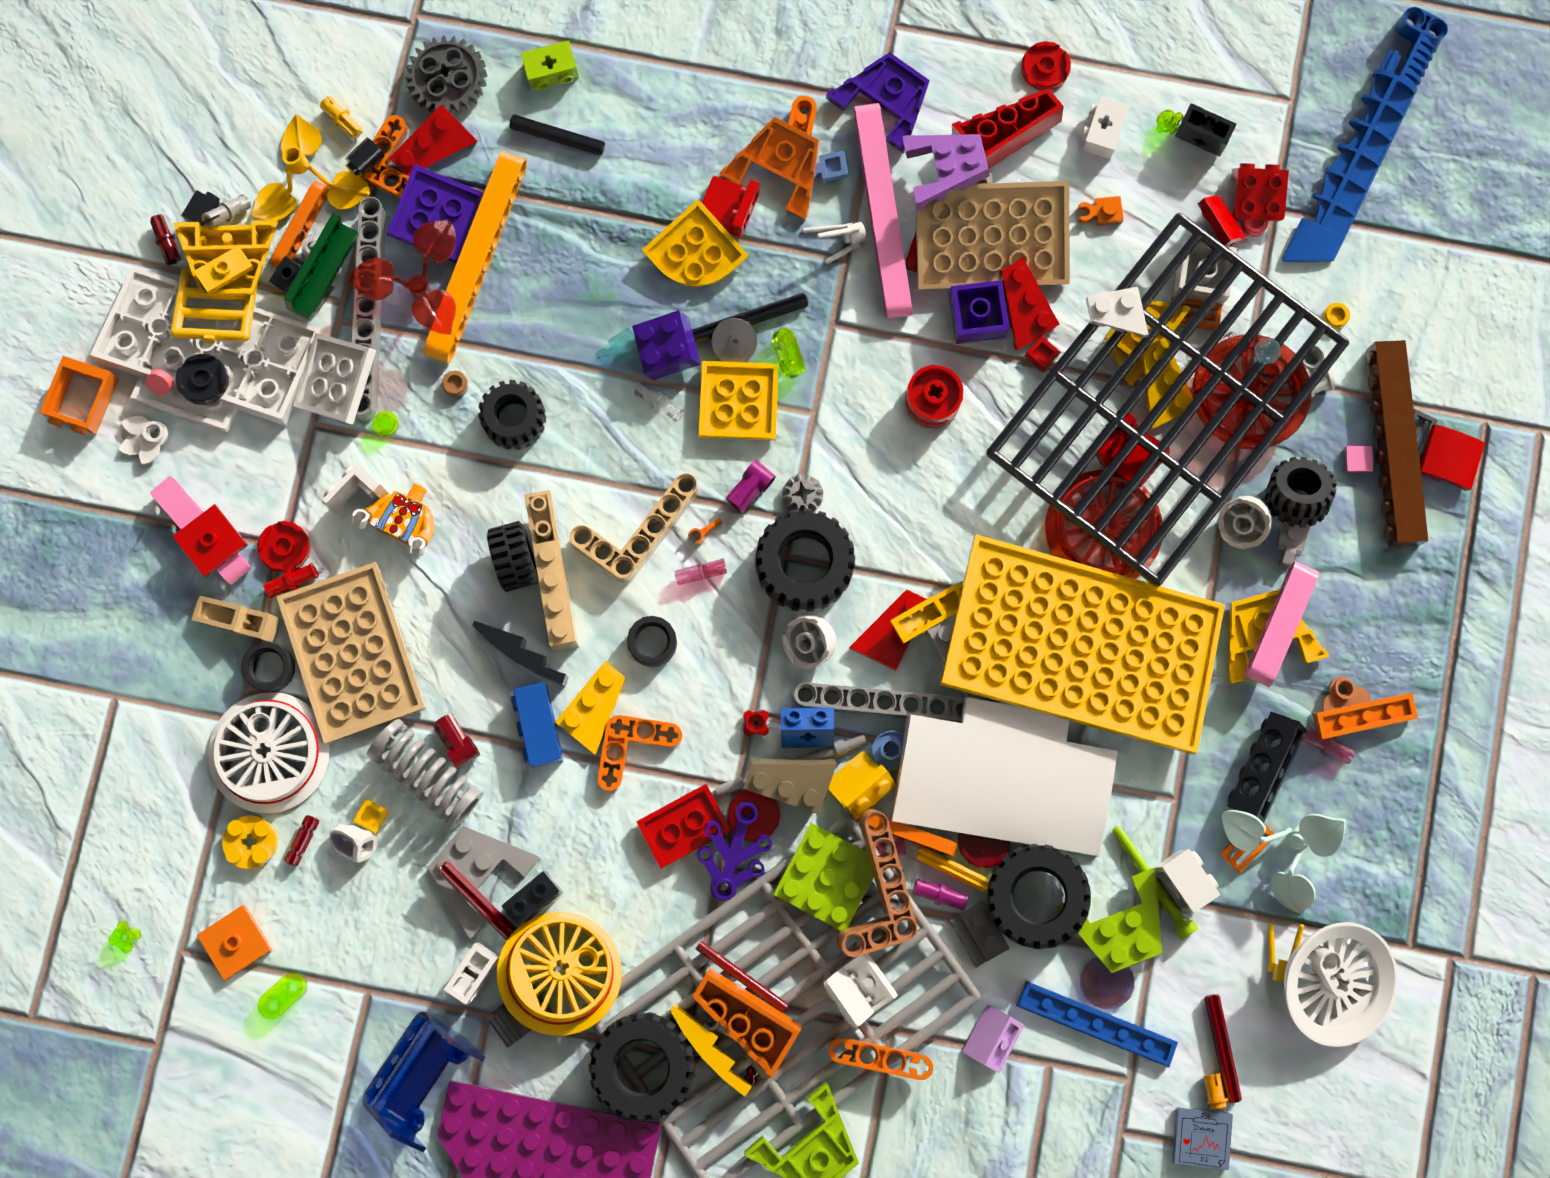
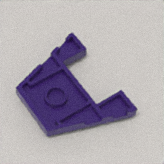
M889 52L864 68L860 74L844 81L840 87L830 90L826 94V99L843 111H845L859 92L874 103H879L880 107L900 120L886 137V142L904 154L905 148L902 136L912 135L930 80Z

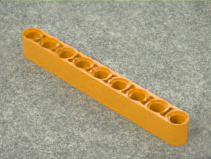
M503 151L499 154L427 337L423 351L424 356L448 364L452 361L527 167L526 159Z

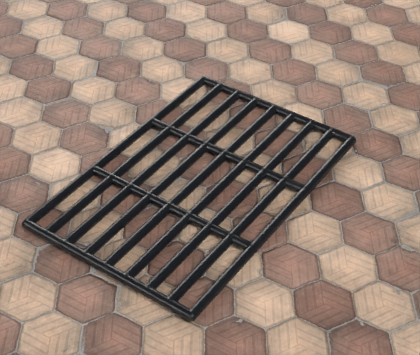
M1180 212L1174 215L1114 290L1130 288L1179 225L1192 234L1141 298L1146 324L1151 327L1148 330V336L1140 340L1094 398L1083 387L1125 336L1127 331L1120 332L1115 330L1076 381L1073 382L1062 372L1099 327L1089 322L986 450L987 457L1155 587H1160L1349 345L1347 337ZM1201 240L1213 250L1158 319L1145 309ZM1220 256H1222L1233 266L1181 332L1176 334L1166 324ZM1242 271L1254 281L1200 350H1197L1187 342L1188 338ZM1263 287L1274 298L1222 364L1218 366L1207 356ZM1284 303L1295 313L1241 382H1239L1228 371L1280 305ZM1304 318L1316 328L1260 398L1248 388ZM1158 334L1171 342L1170 346L1115 414L1103 405ZM1325 334L1336 345L1281 414L1269 404ZM1181 350L1192 360L1137 429L1133 428L1124 419L1176 353ZM1201 365L1213 375L1159 444L1155 445L1145 437L1146 433ZM1055 381L1068 391L1012 461H1009L999 453L1000 449ZM1222 381L1233 392L1182 457L1176 461L1166 453V450ZM1077 397L1088 407L1031 478L1019 467L1074 398ZM1243 397L1254 406L1202 474L1197 477L1186 467L1240 398ZM1098 413L1109 423L1053 493L1049 492L1040 483L1093 416ZM1264 413L1275 423L1222 491L1218 493L1207 483L1260 415ZM1116 429H1119L1129 437L1128 441L1075 508L1071 509L1061 501L1062 497ZM1137 445L1141 446L1150 455L1093 526L1082 517V514ZM1159 460L1171 471L1114 542L1102 533ZM1180 476L1191 485V488L1137 557L1134 558L1123 549ZM1199 493H1202L1212 501V504L1158 573L1155 574L1144 565Z

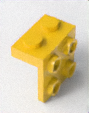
M860 752L833 775L828 790L857 820L864 811L870 809L891 791L896 784L882 765L878 766L866 752Z

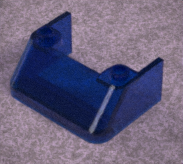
M423 1011L419 1012L412 1019L366 1089L362 1099L363 1106L389 1137L423 1153L426 1147L416 1137V1134L424 1126V1112L420 1106L449 1062L459 1065L466 1061L469 1055L483 1062L485 1056L468 1039L432 1015Z

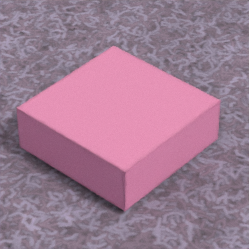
M1346 446L1344 448L1345 473H1372V446Z

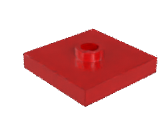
M216 504L212 505L173 535L174 539L204 577H208L248 546Z

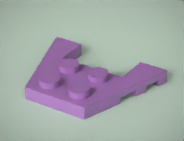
M980 134L902 136L907 159L933 153L939 178L938 182L913 187L918 211L927 208L926 203L934 199L939 202L947 198L946 193L957 188L963 190L990 176Z

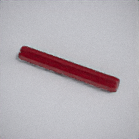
M450 861L444 862L439 867L438 873L507 941L517 928Z
M1219 994L1207 995L1204 999L1225 1097L1228 1098V1103H1237L1242 1101V1095Z

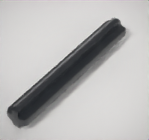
M515 114L510 118V129L599 156L605 151L604 141Z

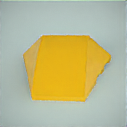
M278 220L251 221V225L215 226L212 229L200 226L199 222L173 223L200 295H254ZM239 245L252 264L253 270L208 295L193 271Z

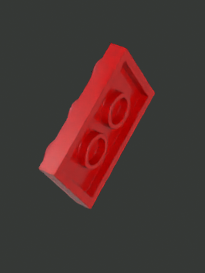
M707 784L636 821L661 869L713 841L706 835L704 830L707 822H718L721 827L722 836L731 831ZM710 826L708 832L711 834L716 833L718 830L717 826Z

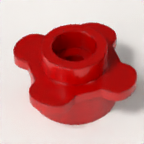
M747 710L744 712L745 727L743 732L746 736H751L752 734L766 736L769 733V728L767 727L769 714L767 711L752 712ZM754 721H758L759 724L755 726Z

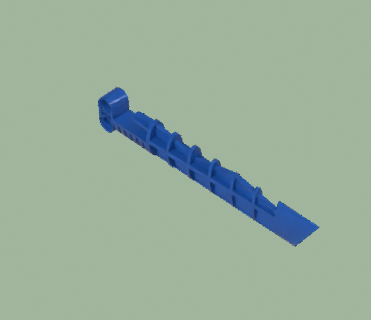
M1410 7L1396 21L1395 30L1397 34L1411 41L1412 44L1397 74H1394V71L1402 56L1396 50L1394 52L1388 50L1380 68L1374 70L1370 94H1362L1361 101L1367 105L1364 121L1354 118L1350 119L1349 125L1357 130L1358 133L1349 145L1342 143L1337 145V149L1342 153L1330 168H1326L1322 193L1313 194V198L1319 202L1315 222L1301 218L1282 257L1283 262H1332L1335 260L1417 92V85H1420L1421 77L1425 75L1424 70L1428 69V62L1433 59L1432 54L1436 53L1441 40L1448 32V25L1443 19L1419 7ZM1407 19L1411 20L1414 25L1409 24ZM1429 30L1434 32L1436 37L1431 35Z

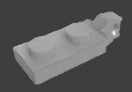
M1285 521L1281 524L1276 545H1278L1277 550L1282 551L1278 565L1289 568L1295 556H1301L1309 532V524H1306L1305 528H1300L1299 525H1294V527L1288 526L1289 523Z

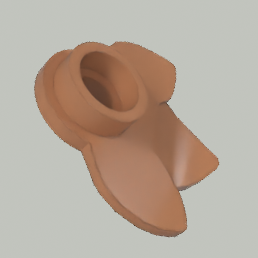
M1340 676L1330 682L1329 694L1323 700L1322 710L1371 701V698L1364 688L1355 686L1349 678ZM1339 685L1344 690L1343 694H1340L1338 691Z

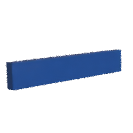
M1025 981L1016 1004L1017 1007L1168 1068L1178 1045V1042L1028 981Z

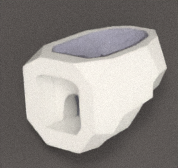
M342 824L334 827L330 831L329 837L331 846L337 853L350 861L358 863L372 856L376 850L378 839L370 831L362 830L354 825L346 826Z

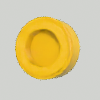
M1336 302L1330 304L1324 310L1322 319L1333 328L1340 329L1349 321L1350 312L1344 304Z

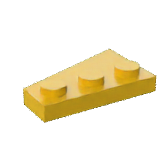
M605 661L555 723L593 754L597 755L601 740L606 731L607 722L616 706L626 677Z

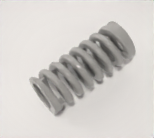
M400 719L393 721L372 742L367 755L377 764L384 763L383 767L387 773L394 772V779L397 782L405 781L404 785L407 791H415L416 799L419 801L426 800V807L429 810L437 809V817L442 819L450 829L455 828L476 807L484 793L477 786L473 785L463 796L458 794L457 798L459 800L448 807L453 797L466 784L467 778L460 776L448 791L437 798L442 788L456 774V768H448L435 784L426 789L432 778L444 767L446 759L443 757L437 759L428 771L416 780L419 772L430 762L436 751L433 748H429L411 768L405 771L409 762L422 750L425 741L418 739L403 757L394 762L398 753L409 744L415 733L413 730H407L390 749L389 744L395 741L400 731L403 733L408 728Z

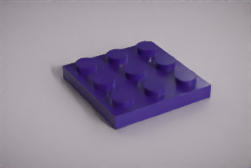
M414 164L387 231V236L457 263L484 193Z

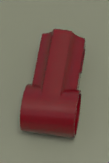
M452 713L444 715L432 724L447 748L445 750L457 769L481 755L472 739L466 736Z

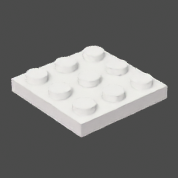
M315 333L293 406L353 425L376 350Z

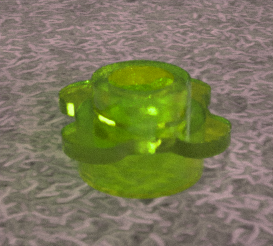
M1171 109L1164 110L1157 117L1156 131L1158 133L1167 132L1169 135L1174 134L1179 127V122L1183 119V114L1181 112L1175 113Z
M120 921L112 935L109 936V943L121 948L123 953H129L133 950L135 941L141 938V931L130 927L127 921ZM124 934L127 935V939L125 940L123 939Z

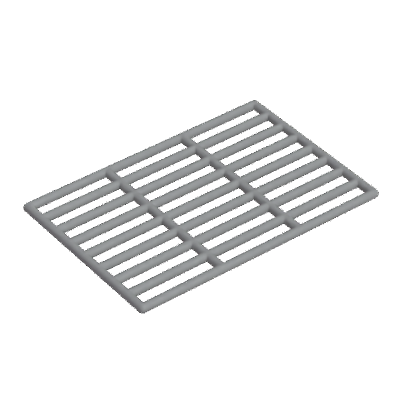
M845 815L826 829V831L836 836L848 827L856 838L852 845L867 852L860 825L852 815ZM875 848L876 854L880 855V853ZM795 852L621 977L619 992L673 953L683 966L604 1024L600 1020L592 1026L598 1036L616 1020L641 1011L687 976H690L698 987L703 979L698 968L707 963L709 959L699 954L691 960L683 946L760 890L770 904L710 946L718 953L722 952L777 912L785 926L733 964L741 970L745 969L792 934L801 948L756 980L766 987L808 956L817 970L780 996L788 1004L823 978L826 981L833 975L834 970L852 957L847 956L842 951L825 963L817 949L841 931L830 926L810 941L801 927L815 917L804 911L794 919L785 906L788 902L773 895L775 890L770 883L785 873ZM888 868L883 872V877L886 881H889L894 873ZM878 892L859 905L849 926L881 903ZM910 895L909 898L915 920L920 929L917 930L913 939L896 945L874 962L882 970L927 937L936 951L890 985L897 993L942 959L952 973L875 1030L865 1020L858 1027L864 1035V1038L860 1041L884 1046L880 1040L882 1037L957 982L960 983L968 995L896 1048L906 1051L916 1048L981 999L980 992ZM878 928L872 932V941L882 936V929ZM857 941L851 944L846 949H852L853 947H855ZM724 970L721 973H719L727 979L732 978V976ZM747 987L745 988V990H747V991L750 992L751 994H753V995L756 994V993H754L752 990H750L749 988H747ZM694 992L679 1002L677 1006L687 1011L698 1003L692 997ZM827 996L795 1019V1021L800 1023L803 1028L836 1003ZM585 1003L582 1006V1009L588 1006L589 1004ZM670 1010L661 1015L671 1019V1022L675 1019ZM710 1015L700 1021L703 1024L706 1022L711 1026L717 1023ZM844 1018L784 1061L772 1079L738 1042L725 1036L714 1044L725 1051L736 1043L745 1057L736 1062L731 1067V1070L739 1075L752 1065L761 1079L751 1087L746 1096L739 1094L682 1137L672 1123L724 1086L727 1082L720 1076H717L680 1103L671 1113H667L662 1118L656 1120L662 1124L661 1128L695 1178H709L703 1170L782 1111H784L792 1125L769 1141L775 1150L822 1116L815 1108L801 1118L792 1104L846 1064L837 1063L832 1060L786 1095L776 1081L851 1027V1024L846 1022ZM646 1040L634 1041L625 1046L617 1061V1064L635 1090L640 1093L650 1092L641 1077L667 1059L666 1054L661 1049L634 1069L625 1055ZM854 1044L852 1046L853 1050L847 1049L843 1052L852 1055L850 1061L855 1058V1052L859 1045ZM896 1053L890 1054L886 1059L887 1066L890 1067L901 1059V1056ZM700 1055L695 1058V1072L707 1064ZM867 1069L832 1095L836 1106L882 1072ZM768 1088L777 1102L698 1160L688 1148L691 1143ZM747 1157L720 1178H739L757 1165L758 1162Z

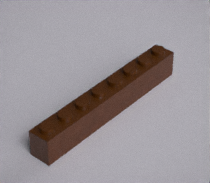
M1406 340L1375 341L1365 352V363L1369 365L1368 388L1372 390L1370 410L1375 417L1373 436L1378 444L1376 462L1380 465L1381 471L1378 482L1379 488L1383 490L1384 498L1381 503L1382 513L1386 517L1384 536L1388 540L1389 547L1420 546L1429 541Z

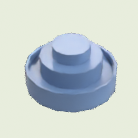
M892 730L878 735L872 747L873 757L878 765H882L888 770L899 769L904 739L902 733Z

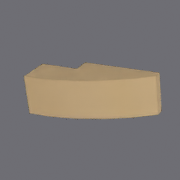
M199 595L191 620L254 639L273 642L281 618L241 605Z

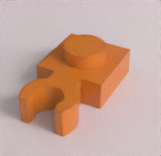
M1121 196L1095 198L1093 206L1090 203L1082 202L1077 207L1078 211L1085 210L1088 213L1087 216L1080 217L1079 223L1087 224L1092 219H1096L1097 226L1120 224L1124 220Z

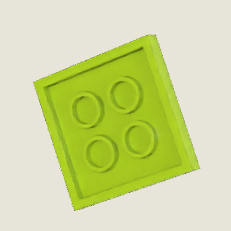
M810 823L773 895L842 931L848 928L874 878L868 854L864 850Z

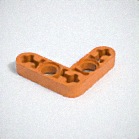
M392 115L384 121L372 140L377 146L383 143L390 146L385 157L374 166L375 171L380 174V177L378 178L377 174L370 171L362 178L371 185L400 200L404 191L403 186H406L409 176L389 166L391 162L389 157L401 146L407 136L408 127L402 117ZM399 124L401 130L392 132L391 126L396 127ZM389 176H396L398 178V183L393 187L385 185V180Z
M623 715L611 717L606 725L598 772L599 786L608 792H613L621 786L629 742L674 748L681 743L683 738L680 727L673 723ZM618 720H621L623 726L631 727L630 722H635L633 737H628L630 732L621 730L620 734L617 735L616 731L612 729V724L616 725ZM642 724L650 725L652 728V734L647 739H642L637 734L638 727ZM656 726H662L660 732L665 733L669 732L670 728H673L674 733L678 734V738H674L672 743H669L666 737L659 736V741H654L657 734ZM617 746L621 749L622 755L619 760L612 761L608 759L607 751L610 747ZM605 763L612 766L620 765L619 770L614 768L613 777L617 778V782L612 783L611 787H607V783L603 781V777L608 776L610 770L609 767L604 768Z

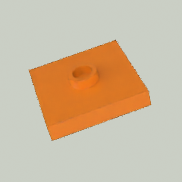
M246 905L240 906L197 934V937L224 980H228L272 951L271 946Z

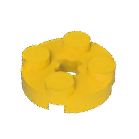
M246 815L231 821L224 832L222 840L227 861L239 868H260L277 851L278 835L276 830L266 819L259 816ZM252 834V839L257 840V844L252 845L251 850H248L247 845H244V839H247L248 835Z

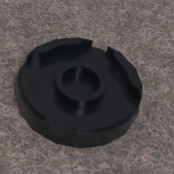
M197 354L188 357L181 368L179 366L176 371L175 383L178 391L187 401L197 405H207L216 402L224 395L229 385V375L225 365L210 354Z

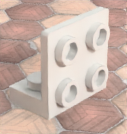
M357 463L354 467H349L343 473V479L336 486L333 485L324 493L325 498L321 502L337 515L361 489L373 500L377 497L382 498L390 493Z

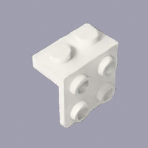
M869 953L855 957L824 981L827 995L835 1001L842 1011L843 1018L853 1028L859 1027L875 1011L898 996Z

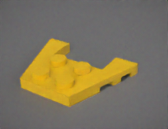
M1280 589L1237 600L1229 604V685L1249 680V678L1244 676L1249 663L1247 651L1255 649ZM1301 619L1293 639L1295 638L1304 664L1328 658L1329 654L1326 649L1321 647L1316 640V635L1311 629H1308Z

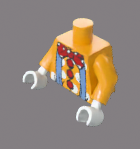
M413 483L407 496L394 491L392 494H386L364 509L355 510L352 515V523L355 520H362L359 525L360 529H365L367 522L370 521L369 524L374 529L408 545L409 553H412L414 549H419V556L425 555V547L434 536V521L431 510L421 503L427 490Z

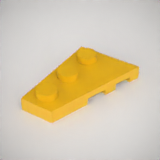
M1164 337L1151 343L1141 356L1143 378L1169 347L1167 339ZM1173 357L1146 391V406H1148L1149 413L1181 374L1175 357ZM1187 383L1150 429H1154L1180 416L1194 399Z

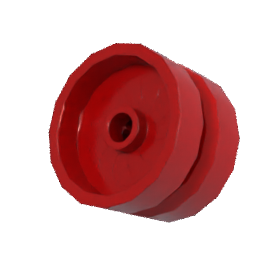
M929 365L919 369L912 376L905 394V407L910 418L916 424L925 428L937 429L948 425L955 419L963 401L964 388L960 378L953 370L942 365Z

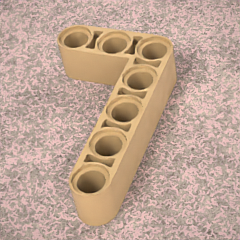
M683 473L676 477L622 550H619L585 525H578L572 529L570 540L573 547L622 583L632 581L698 494L696 478L689 473ZM684 482H689L693 485V489L690 492H682L679 489L680 485ZM667 503H676L678 505L677 510L673 513L666 512L664 507ZM652 523H660L662 529L659 533H651L648 530L649 526ZM582 533L589 535L587 543H576L578 535ZM638 543H643L647 546L646 551L642 554L633 552V547ZM606 548L610 550V555L607 559L601 560L597 558V552L600 549ZM623 563L631 566L630 572L625 575L617 572L618 567Z

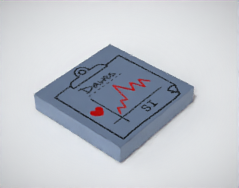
M1177 1107L1172 1163L1229 1170L1233 1114Z

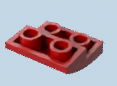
M1221 196L1205 197L1197 203L1203 217L1208 220L1215 231V236L1222 244L1233 247L1248 240Z
M1434 424L1431 427L1421 460V474L1437 482L1446 481L1464 491L1471 490L1485 442L1457 430Z

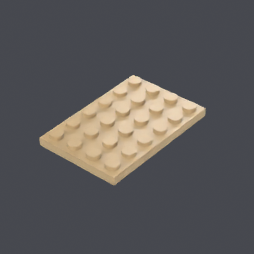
M1069 181L973 184L963 190L957 188L946 193L947 198L939 202L934 199L926 203L927 208L918 211L916 206L917 289H946L956 285L1001 280L999 271L1020 258L1025 259L1038 285L1070 284Z
M377 562L277 596L324 744L336 742L426 709Z

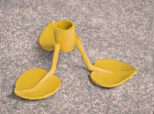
M296 114L288 124L281 142L282 159L287 165L285 172L287 174L288 187L286 189L280 183H270L264 186L256 197L251 215L261 221H281L294 212L297 200L290 194L293 191L292 173L300 175L304 174L307 170L311 171L325 185L331 188L327 198L330 204L338 210H349L358 206L362 199L370 195V189L361 176H354L350 171L337 173L334 177V182L331 183L311 166L305 156H311L319 150L322 136L315 126Z

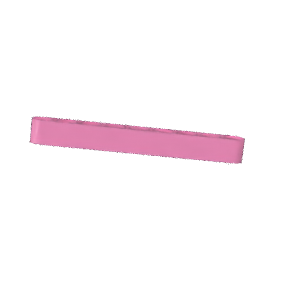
M880 104L854 106L855 126L886 319L912 316V303Z

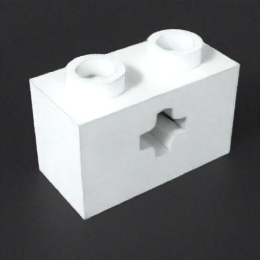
M1100 96L1098 104H1092L1088 118L1092 119L1090 127L1085 126L1080 141L1085 142L1082 151L1111 160L1129 105Z

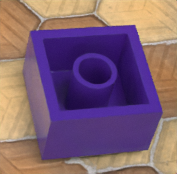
M1002 280L951 286L948 297L955 344L1006 338L1009 331V323Z
M680 310L632 326L643 373L649 378L656 380L701 365L689 317Z

